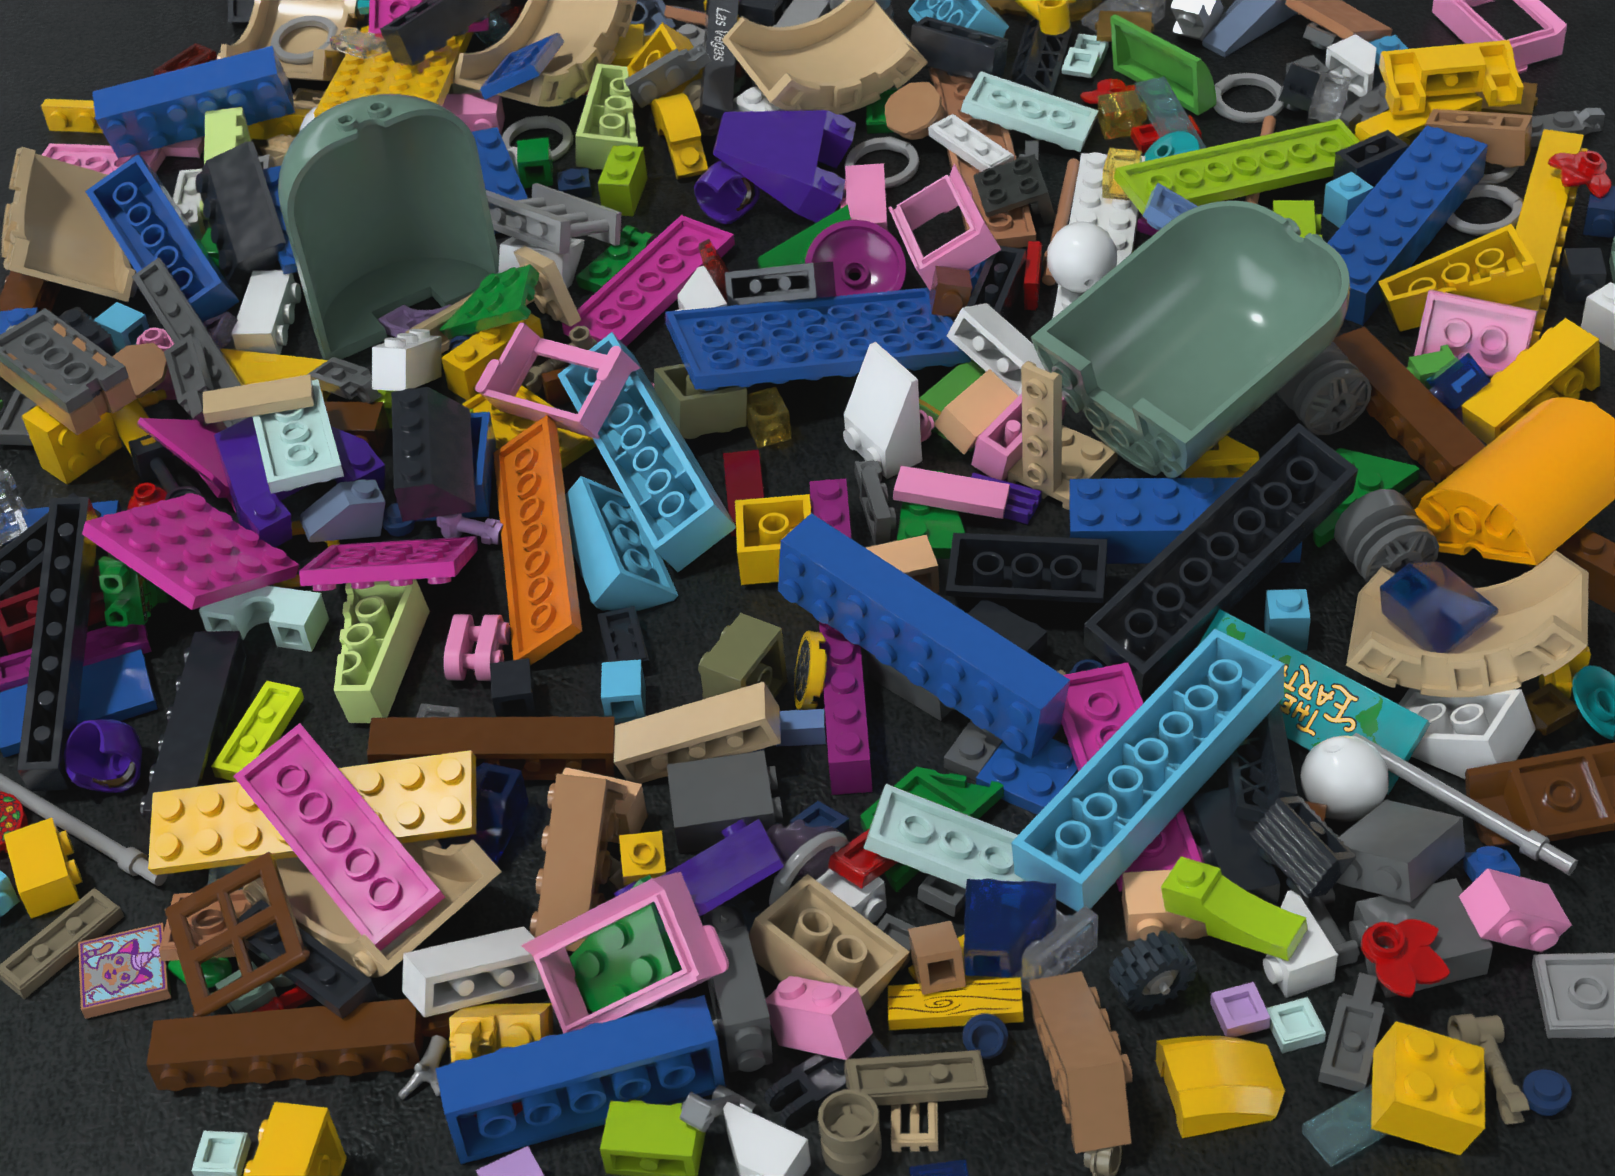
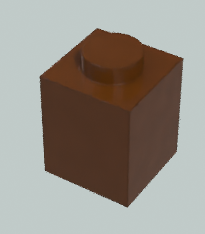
M935 266L929 296L931 314L957 318L960 310L967 306L970 299L972 284L969 270Z

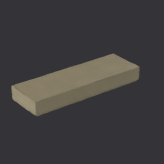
M93 888L1 963L0 980L23 999L27 998L79 955L78 942L99 938L124 917L121 908L97 889Z
M980 1050L845 1059L844 1072L847 1090H858L866 1093L875 1101L876 1106L987 1097L988 1085Z

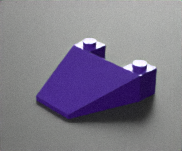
M829 110L724 112L713 155L796 214L817 223L835 212L842 200L845 179L838 177L833 172L818 168L817 161L836 169L853 142L856 123L843 115H837Z
M252 416L214 434L239 524L245 529L256 532L259 535V540L265 541L272 547H277L291 540V514L281 500L310 485L271 494ZM331 426L344 474L343 477L335 478V482L338 484L340 482L356 480H376L380 491L385 490V464L364 439Z
M744 819L737 821L721 831L725 839L662 875L682 873L699 917L784 867L785 863L760 819L749 825H746ZM634 881L615 892L614 896L617 897L630 890L637 882Z

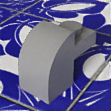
M1173 0L1171 9L1177 20L1173 33L1202 41L1219 21L1224 9L1221 0Z

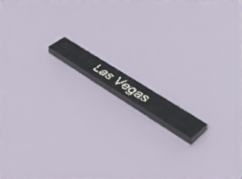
M707 0L704 48L710 56L711 62L702 68L699 113L718 119L722 118L724 112H732L735 56L722 41V38L737 23L738 0Z

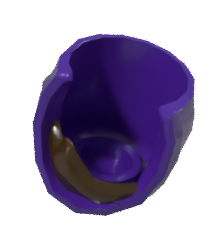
M721 160L710 166L697 180L694 186V193L699 206L708 217L718 223L730 224L753 208L759 200L761 188Z
M96 719L82 722L72 731L65 745L64 761L66 771L74 784L89 790L105 793H122L134 787L140 778L142 765V747L136 730L118 720Z

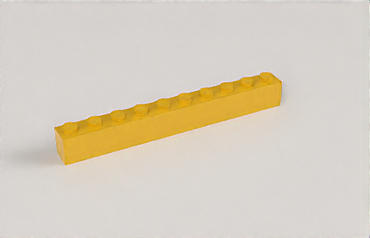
M1548 129L1543 130L1516 226L1518 235L1536 262L1545 291L1544 295L1506 304L1538 311L1530 347L1540 339L1541 332L1535 330L1542 331L1546 315V310L1544 309H1548L1557 267H1559L1562 248L1564 247L1567 229L1579 185L1563 187L1560 176L1561 170L1550 166L1548 161L1557 153L1577 154L1582 151H1588V149L1582 148L1584 137L1582 134Z

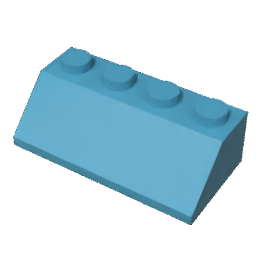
M916 0L908 10L916 22L927 16L1002 38L1009 28L986 0Z
M580 476L565 496L572 552L579 566L580 575L584 579L590 594L591 602L603 611H614L635 606L636 611L674 601L678 594L662 557L654 550L624 494Z

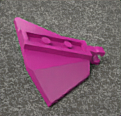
M140 417L137 426L198 472L217 498H227L236 512L214 434L227 428L223 421L203 426V423L198 420Z

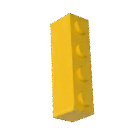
M1475 93L1426 97L1425 112L1403 116L1392 115L1391 111L1388 110L1356 124L1355 136L1361 142L1389 130L1410 146L1425 128V124L1433 109L1481 112L1483 98Z

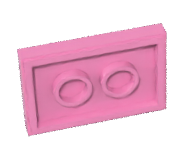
M1430 289L1427 294L1414 356L1440 351V346L1448 345L1459 362L1462 371L1468 372L1473 369L1476 374L1492 377L1495 373L1503 371L1514 362L1521 351L1529 349L1538 311Z

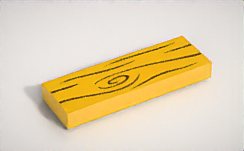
M1021 977L965 981V987L922 995L919 984L888 986L889 1029L903 1030L965 1026L970 1018L980 1013L993 1014L999 1017L1003 1023L1024 1022Z

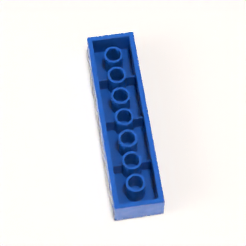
M1427 125L1327 242L1341 255L1349 271L1350 298L1345 317L1346 320L1360 325L1365 324L1384 300L1378 281L1410 268L1445 225L1452 213L1458 209L1470 194L1472 188L1479 183L1484 176L1488 144Z
M812 513L781 540L778 592L786 600L798 604L810 612L819 622L828 624L843 634L849 642L858 644L873 654L878 661L885 665H890L905 675L911 683L923 687L938 697L944 705L956 709L971 719L977 727L986 729L1003 740L1010 749L1019 751L1030 759L1060 730L1070 679Z

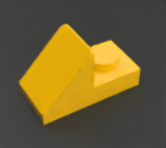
M1226 435L1214 446V450L1206 452L1185 470L1181 478H1238L1245 474L1259 460V454L1254 449Z

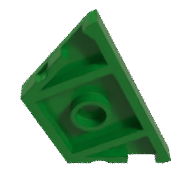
M529 264L519 268L512 267L502 273L489 274L481 282L480 287L439 331L448 339H452L457 336H464L528 319L531 311L525 306L526 299L528 301L534 299V288L538 283L540 273Z
M1343 448L1336 450L1335 452L1358 468L1354 492L1313 530L1315 545L1320 548L1334 538L1335 525L1338 519L1355 500L1367 493L1380 489L1400 492L1418 480L1420 468L1415 465Z
M915 767L893 786L976 819H979L1004 796V785L999 782L991 781L990 787L967 783V776L953 773L941 774L936 770ZM880 799L860 815L861 826L864 832L871 827ZM898 862L884 872L892 890L898 892L920 871Z
M648 875L639 879L632 888L652 879V877ZM655 903L589 935L569 957L575 971L574 979L586 1009L592 1012L615 1003L682 969L660 915L658 916Z

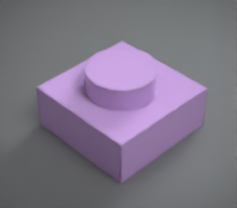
M1254 982L1211 993L1210 1004L1225 1037H1238L1270 1027V1016Z

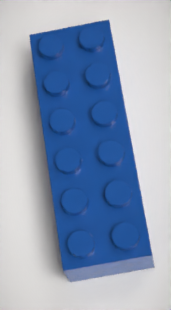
M273 46L93 91L95 119L117 158L205 136V111L243 107L247 125L295 113L291 84Z
M139 154L85 191L136 273L160 257L205 326L239 302L237 296L157 174Z
M1240 477L1070 479V538L1107 539V564L1150 563ZM1302 542L1280 563L1300 562Z
M705 996L681 999L671 1005L648 1011H637L629 1016L604 1023H592L579 1030L560 1035H548L538 1041L516 1047H504L494 1053L468 1060H457L449 1065L435 1068L445 1117L460 1164L606 1124L610 1101L627 1102L629 1100H640L647 1104L671 1106L672 1104L683 1103L691 1092L700 1097L712 1095L719 1085L725 1087L718 1038ZM521 1102L523 1110L515 1116L512 1104Z

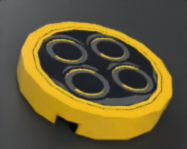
M805 632L800 643L794 678V700L798 710L816 709L818 704L813 701V697H820V693L823 691L827 654H825V649H819V643L824 644L826 641L821 632Z

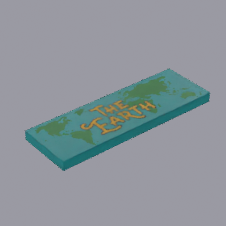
M1219 609L1200 641L1201 643L1214 629H1217L1284 663V697L1278 703L1281 704L1287 739L1308 751H1311L1317 744L1329 738L1344 735L1353 736L1355 733H1358L1408 762L1431 724L1427 719ZM1389 770L1387 795H1389L1399 776Z

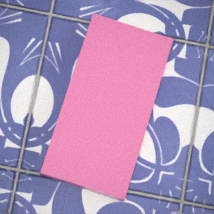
M50 143L42 156L109 175L137 154L117 158L111 146ZM163 148L137 153L155 173L166 158Z

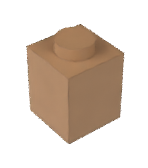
M947 921L908 929L912 964L922 995L965 987L962 949L952 922Z

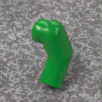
M213 957L201 964L208 988L214 987L215 984L227 978L233 972L232 964L226 958ZM180 960L169 961L168 971L186 984Z

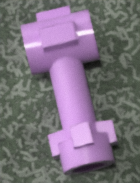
M462 513L436 517L437 526L441 528L442 536L445 538L460 537L465 532L480 536L481 543L502 544L501 529L503 524L499 520L487 518L484 523L462 517Z

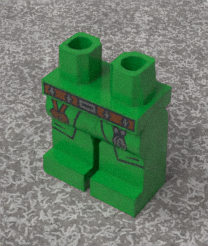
M108 553V557L103 556L98 561L100 568L99 580L103 590L106 609L104 612L106 625L126 627L129 624L144 625L148 621V617L151 616V610L158 603H169L173 599L171 595L110 553Z

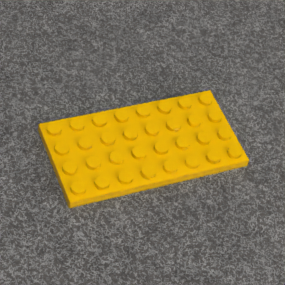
M369 26L361 28L315 109L314 116L317 117L324 111L343 102L378 94L410 95L442 106L455 77L459 53L466 52L474 32L453 36L447 40L445 47L427 53L424 61L410 66L408 63H395L385 40L371 42Z

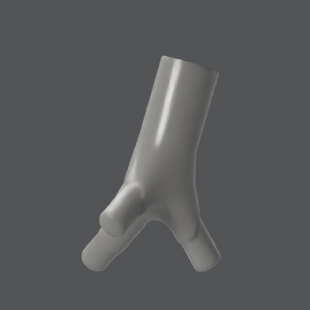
M433 1036L421 1062L415 1065V1073L398 1093L401 1099H405L422 1082L430 1083L435 1095L441 1096L435 1068H439L440 1061L447 1048L448 1042L445 1038L441 1036Z

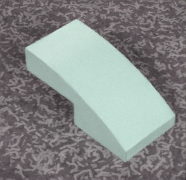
M1079 33L1074 48H1069L1061 69L1062 74L1092 78L1103 62L1109 42L1096 41L1097 36Z

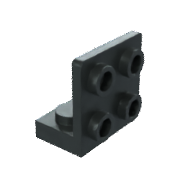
M1035 154L1020 157L1012 162L988 168L983 172L974 174L973 177L986 217L1030 204L1033 214L1041 215L1044 226L1055 223L1054 210Z

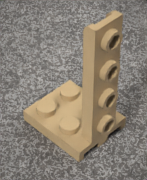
M526 246L514 251L513 253L520 267L531 264L540 273L538 283L534 288V299L531 301L526 299L525 305L535 301L538 309L543 314L547 313L555 321L559 320L570 327L581 321L555 261ZM471 295L409 330L426 329L430 330V336H442V353L447 351L451 339H448L439 330Z
M1027 361L1021 366L1022 458L1008 471V482L1015 484L1018 481L1032 489L1042 491L1043 499L1047 496L1053 497L1063 502V508L1069 510L1070 479H1100L1117 461L1118 454L1106 444L1062 425V375L1056 372H1047L1036 367L1035 363Z

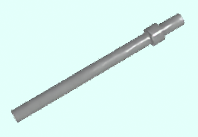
M1358 733L1353 735L1373 745L1380 753L1390 772L1520 847L1519 851L1534 861L1541 859L1567 875H1570L1576 868L1578 860L1550 845L1549 838L1535 830L1530 832L1524 830Z
M0 773V791L14 795L26 808L45 819L53 818L56 826L66 830L71 835L117 861L118 867L132 876L140 875L157 886L162 885L166 881L167 874L154 875L148 870V857L143 852L134 847L126 848Z

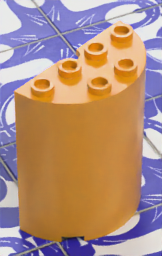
M1552 398L1535 406L1421 498L1422 500L1415 509L1418 518L1424 521L1427 528L1436 537L1439 544L1438 552L1466 555L1475 548L1481 553L1483 558L1536 566L1615 500V418L1600 409L1593 402H1585L1574 398Z

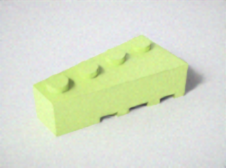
M597 63L575 136L576 167L603 170L612 146L629 145L638 147L635 119L633 117V104L630 90L624 81L629 77L627 67Z
M243 107L205 111L204 164L206 160L242 143L252 142ZM201 200V201H200V212H201L202 219L204 220V219H208V218H205V216H204V214H203V202H202V200Z
M413 579V584L396 587L390 586L389 581L374 582V587L364 589H352L351 583H346L345 590L348 596L347 602L343 604L345 623L344 629L340 631L339 640L342 644L341 654L337 658L334 693L349 723H371V718H387L430 612L416 579Z

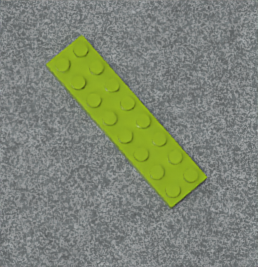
M1341 119L1117 167L1114 179L1142 215L1150 194L1157 183H1160L1193 204L1201 206L1333 176L1335 153L1360 142V140Z

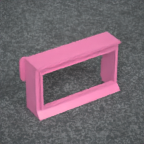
M1433 0L1432 13L1465 44L1505 40L1471 8L1495 0ZM1513 0L1544 28L1540 31L1508 39L1513 48L1518 74L1526 72L1528 64L1562 55L1567 24L1540 0Z
M955 164L949 176L945 175L896 205L897 208L894 210L891 206L889 207L914 267L930 291L935 266L969 270L1001 250L972 198V191ZM959 206L970 229L924 257L912 230L940 213H947Z
M520 322L499 360L493 359L488 363L476 384L475 390L499 411L536 422L548 415L557 423V428L599 439L601 436L598 435V432L630 373L641 367L619 346L612 347L608 354L605 355L540 338L525 323ZM538 355L598 371L597 380L578 414L515 397Z
M681 872L652 878L521 945L535 960L563 1034L582 1029L592 1023H604L629 1016L637 1011H643L724 973L729 968V961L718 934L713 926H703ZM655 902L682 970L589 1015L574 979L575 971L565 947Z

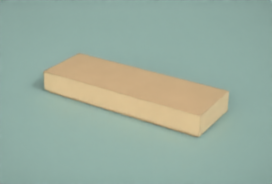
M310 374L203 392V416L205 423L208 424L314 406L313 383Z

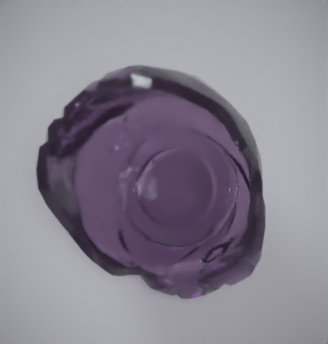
M798 819L786 828L782 824L772 825L767 833L784 863H786L810 839L824 832L839 831L831 826L808 827L803 820ZM835 846L827 847L815 854L800 869L796 876L803 878L808 874L814 879L820 878L828 870L829 859L835 853Z

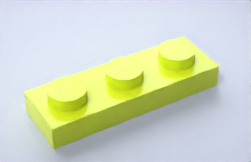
M271 681L265 682L211 767L215 777L238 782L234 775L279 740L304 700L301 688Z

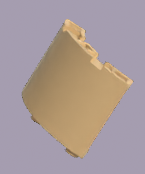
M255 0L252 15L245 32L235 44H221V53H218L217 60L271 46V40L276 30L290 20L303 16H321L331 20L338 28L329 46L325 49H318L327 41L329 33L327 30L316 26L300 27L289 32L282 39L280 47L284 51L293 54L313 51V63L290 64L280 59L279 61L288 79L331 81L358 33L355 32L358 20H364V14L360 15L358 0Z
M527 0L518 20L499 42L477 53H459L453 83L480 90L481 86L507 54L552 34L560 33L564 44L538 77L497 95L544 107L562 105L563 101L570 97L576 99L590 89L597 63L610 65L617 54L613 50L619 38H625L637 0Z
M845 0L841 5L817 19L789 27L763 26L741 17L722 38V41L769 102L785 111L829 110L835 114H841L862 108L881 99L879 94L890 89L892 86L898 89L928 63L875 0Z
M25 147L18 148L9 184V189L15 190L14 200L12 204L7 203L5 207L2 231V257L5 258L3 263L5 269L128 302L129 297L133 298L138 286L132 278L136 271L131 268L130 261L85 192L106 177L107 174L35 154L36 150Z
M1556 550L1542 563L1519 577L1504 583L1475 589H1445L1427 586L1405 579L1381 567L1358 593L1346 665L1384 685L1395 688V685L1398 684L1421 690V695L1448 698L1476 697L1519 688L1524 681L1541 674L1547 676L1574 659L1588 646L1589 572Z
M436 839L402 843L403 847L439 888L445 898L381 951L365 934L361 935L299 857L275 861L297 926L364 975L375 978L388 973L403 959V953L413 951L502 872L474 840L463 845L451 844L447 849H442V846ZM261 877L243 886V894L251 905H254L260 899L270 905Z

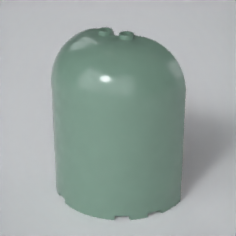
M378 94L359 97L338 104L315 117L298 133L290 144L279 173L278 196L323 360H329L332 357L344 359L384 341L387 338L386 330L377 319L402 305L409 307L430 297H433L441 307L453 305L474 293L489 274H498L499 254L476 141L468 126L451 111L432 101L410 95Z
M1219 201L1192 208L1167 223L1032 335L1031 339L1045 370L1062 375V385L1064 386L1062 388L1063 398L1075 413L1083 410L1086 418L1094 426L1092 431L1095 435L1135 467L1154 476L1163 472L1167 478H1175L1215 446L1332 343L1343 325L1348 310L1350 298L1349 271L1341 255L1319 235L1309 233L1304 238L1300 237L1301 231L1299 226L1290 218L1285 219L1264 206L1250 202Z

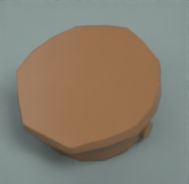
M929 82L909 83L898 89L885 103V117L888 129L910 140L922 139L928 136L929 127L944 117L942 98L937 90Z

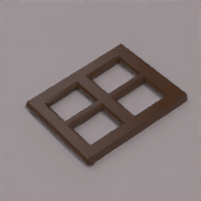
M269 851L165 909L194 1008L193 1017L207 1016L303 963L310 956L309 951L305 950L274 855ZM261 877L271 906L239 923L230 894ZM219 901L227 930L195 947L187 918ZM276 923L286 952L253 970L244 940ZM233 947L242 977L210 994L201 964Z

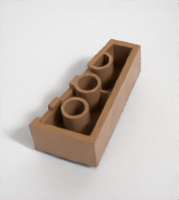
M556 774V782L550 785L547 798L548 807L552 809L550 826L544 828L542 835V850L546 851L544 869L541 868L536 879V892L540 894L538 911L533 913L530 923V933L535 938L605 902L604 894L598 893L599 885H604L608 877H610L613 861L611 860L610 852L607 850L608 842H611L613 836H618L621 820L616 818L615 804L616 800H625L627 786L608 779ZM587 937L565 947L567 951H576Z
M1082 971L1029 980L1033 1020L1045 1058L1049 1060L1055 1089L1060 1091L1063 1103L1062 1112L1066 1124L1071 1123V1137L1075 1153L1131 1144L1125 1083L1132 1082L1131 1065L1127 1054L1121 1055L1118 1034L1116 1031H1111L1106 1009L1100 1008L1096 987L1088 986Z

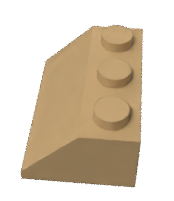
M808 874L755 918L749 934L755 962L780 982L789 976L857 988L866 1012L873 1006L910 953Z

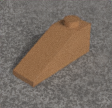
M1433 109L1425 124V127L1428 125L1441 128L1444 131L1463 137H1470L1475 141L1488 144L1486 161L1490 164H1501L1507 168L1524 166L1531 152L1532 115Z

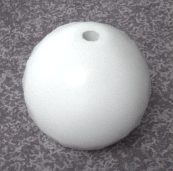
M1074 222L1064 226L1055 234L1048 246L1047 267L1056 283L1071 292L1084 293L1117 266V247L1106 230L1091 222Z
M1337 736L1320 742L1311 749L1302 765V792L1309 802L1327 805L1326 818L1335 822L1346 823L1362 819L1383 802L1388 792L1389 778L1386 763L1373 745L1356 736Z

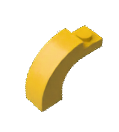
M681 93L652 100L651 109L658 135H665L677 180L704 174L708 170L701 143V132L687 95Z

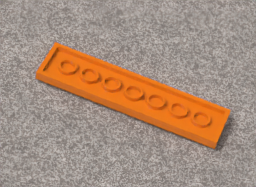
M548 415L493 453L500 523L503 524L501 537L513 660L529 658L531 665L582 632L557 423Z

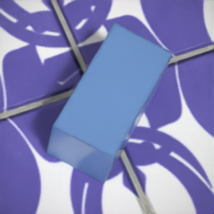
M824 709L780 711L781 743L776 744V747L826 744Z

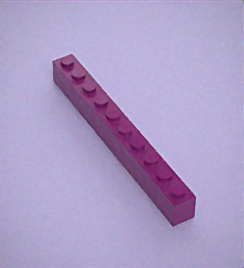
M846 479L810 481L811 513L851 538ZM819 622V630L826 640L824 644L820 643L821 649H825V654H827L823 688L832 795L873 792L861 647L858 644L849 642L843 634L828 624Z

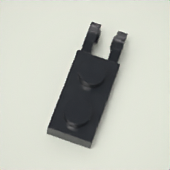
M872 1033L848 1059L887 1057L891 1055ZM817 1054L791 1069L792 1073L769 1086V1089L764 1094V1099L773 1108L782 1106L783 1103L792 1100L799 1090L804 1094L781 1110L779 1119L785 1127L793 1128L798 1123L804 1122L809 1119L815 1109L819 1111L823 1101L831 1094L844 1089L847 1090L844 1072L845 1060Z

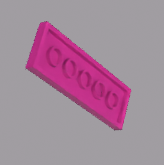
M681 215L577 309L581 321L571 327L562 323L563 333L569 336L573 328L585 326L589 329L591 337L598 343L613 332L627 347L678 299L677 295L698 267L705 266L708 271L735 245L734 234Z
M1129 663L1063 675L1070 679L1061 723L1078 772L1143 704ZM1183 809L1176 814L1124 873L1172 870L1181 856L1202 862ZM1123 874L1116 880L1119 892L1122 891Z
M300 723L234 775V778L361 935L365 934L379 951L445 898L439 888Z

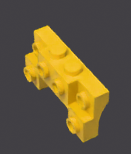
M1509 40L1381 51L1379 69L1386 84L1385 98L1392 115L1406 116L1412 113L1425 112L1426 97L1483 92L1489 107L1521 104L1524 86L1516 69L1513 48Z

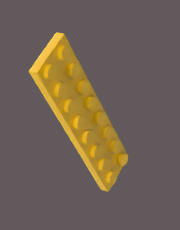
M471 750L338 768L401 844L476 834V756ZM238 782L153 793L148 870L154 875L247 864L268 851L274 855L275 860L298 857Z

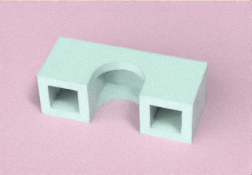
M266 586L203 606L199 609L206 631H240L244 640L251 628L258 624L269 622L277 647L310 652L313 651L329 620L321 593L276 586Z

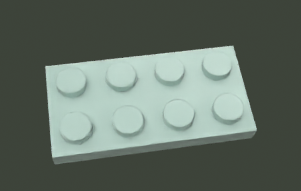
M981 71L965 97L961 112L969 114L975 119L987 120L999 124L1004 129L1016 130L1028 134L1034 139L1046 140L1058 144L1064 149L1081 152L1098 114V110Z
M318 379L312 381L314 406L252 416L271 494L290 491L297 487L318 482H327L344 476Z
M885 785L864 849L1023 911H1026L1032 898L1034 885L1017 876L1014 872L1011 842L1018 836L1017 834L891 785Z

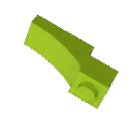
M1182 856L1161 886L1165 911L1205 923L1207 935L1287 961L1290 960L1308 930L1306 917L1277 907L1247 892L1223 876L1221 868Z

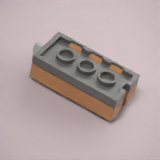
M46 308L18 325L10 326L6 332L0 335V377L76 435L100 422V416L105 412H117L136 399L126 367Z

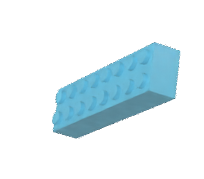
M613 332L589 349L590 351L607 355L612 347L619 346L641 367L632 352ZM570 364L557 375L579 412L597 380L598 371ZM640 368L631 372L598 432V435L601 437L599 439L593 438L654 550L679 572L733 531L736 525L643 369Z
M1214 629L1011 842L1015 874L1080 914L1085 915L1284 697V663Z

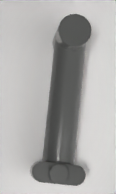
M1331 888L1323 896L1307 898L1300 895L1338 954L1336 967L1357 962V956L1360 955L1356 940L1345 941L1325 906L1335 902L1333 889Z
M719 1085L715 1089L711 1100H705L691 1092L681 1106L680 1120L704 1133L714 1118L724 1116L723 1108L727 1102L756 1115L759 1112V1106L723 1085Z

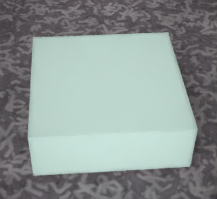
M1308 997L1266 1008L1270 1016V1030L1282 1054L1325 1042L1326 1032Z
M203 1131L191 1170L193 1175L241 1176L251 1143L248 1133Z

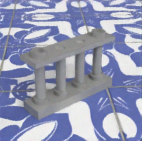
M538 183L532 184V198L513 200L486 190L493 229L497 232L557 254L570 253V238L584 235L612 245H620L621 212Z

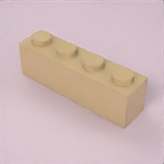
M761 682L615 725L614 763L627 781L641 784L668 776V764L749 753L780 744L779 705L765 682Z

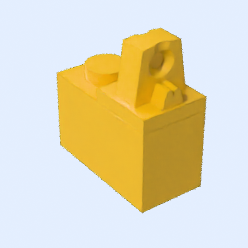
M552 1003L478 1004L461 1008L449 1017L451 1063L461 1059L476 1058L494 1053L504 1047H516L538 1041L548 1035H554Z

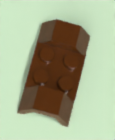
M1615 743L1466 769L1467 797L1528 832L1531 830L1537 831L1549 838L1550 841L1615 829ZM1473 820L1480 841L1487 846L1505 847L1516 845Z

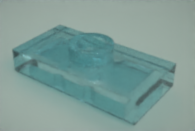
M1372 1084L1303 1123L1302 1128L1303 1135L1331 1167L1388 1135L1387 1133L1371 1129Z

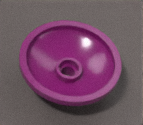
M846 220L827 227L813 240L805 259V263L833 262L836 296L897 291L902 289L905 279L906 262L901 246L886 229L869 221ZM851 273H858L861 278L854 281L849 278V275Z

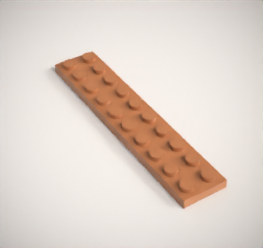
M937 68L928 69L932 86L942 98V106L944 107L943 119L954 114L1013 154L1015 160L1016 156L1008 129H1004L999 124L987 120L975 119L969 114L961 112L963 101L971 89L974 79L965 76H950L946 71ZM947 149L951 170L955 164L972 191V198L998 245L1023 248L1028 246V241H1036V232L1029 205L1027 204L991 217H986L973 177L974 174L981 171ZM962 213L965 231H968L970 227Z

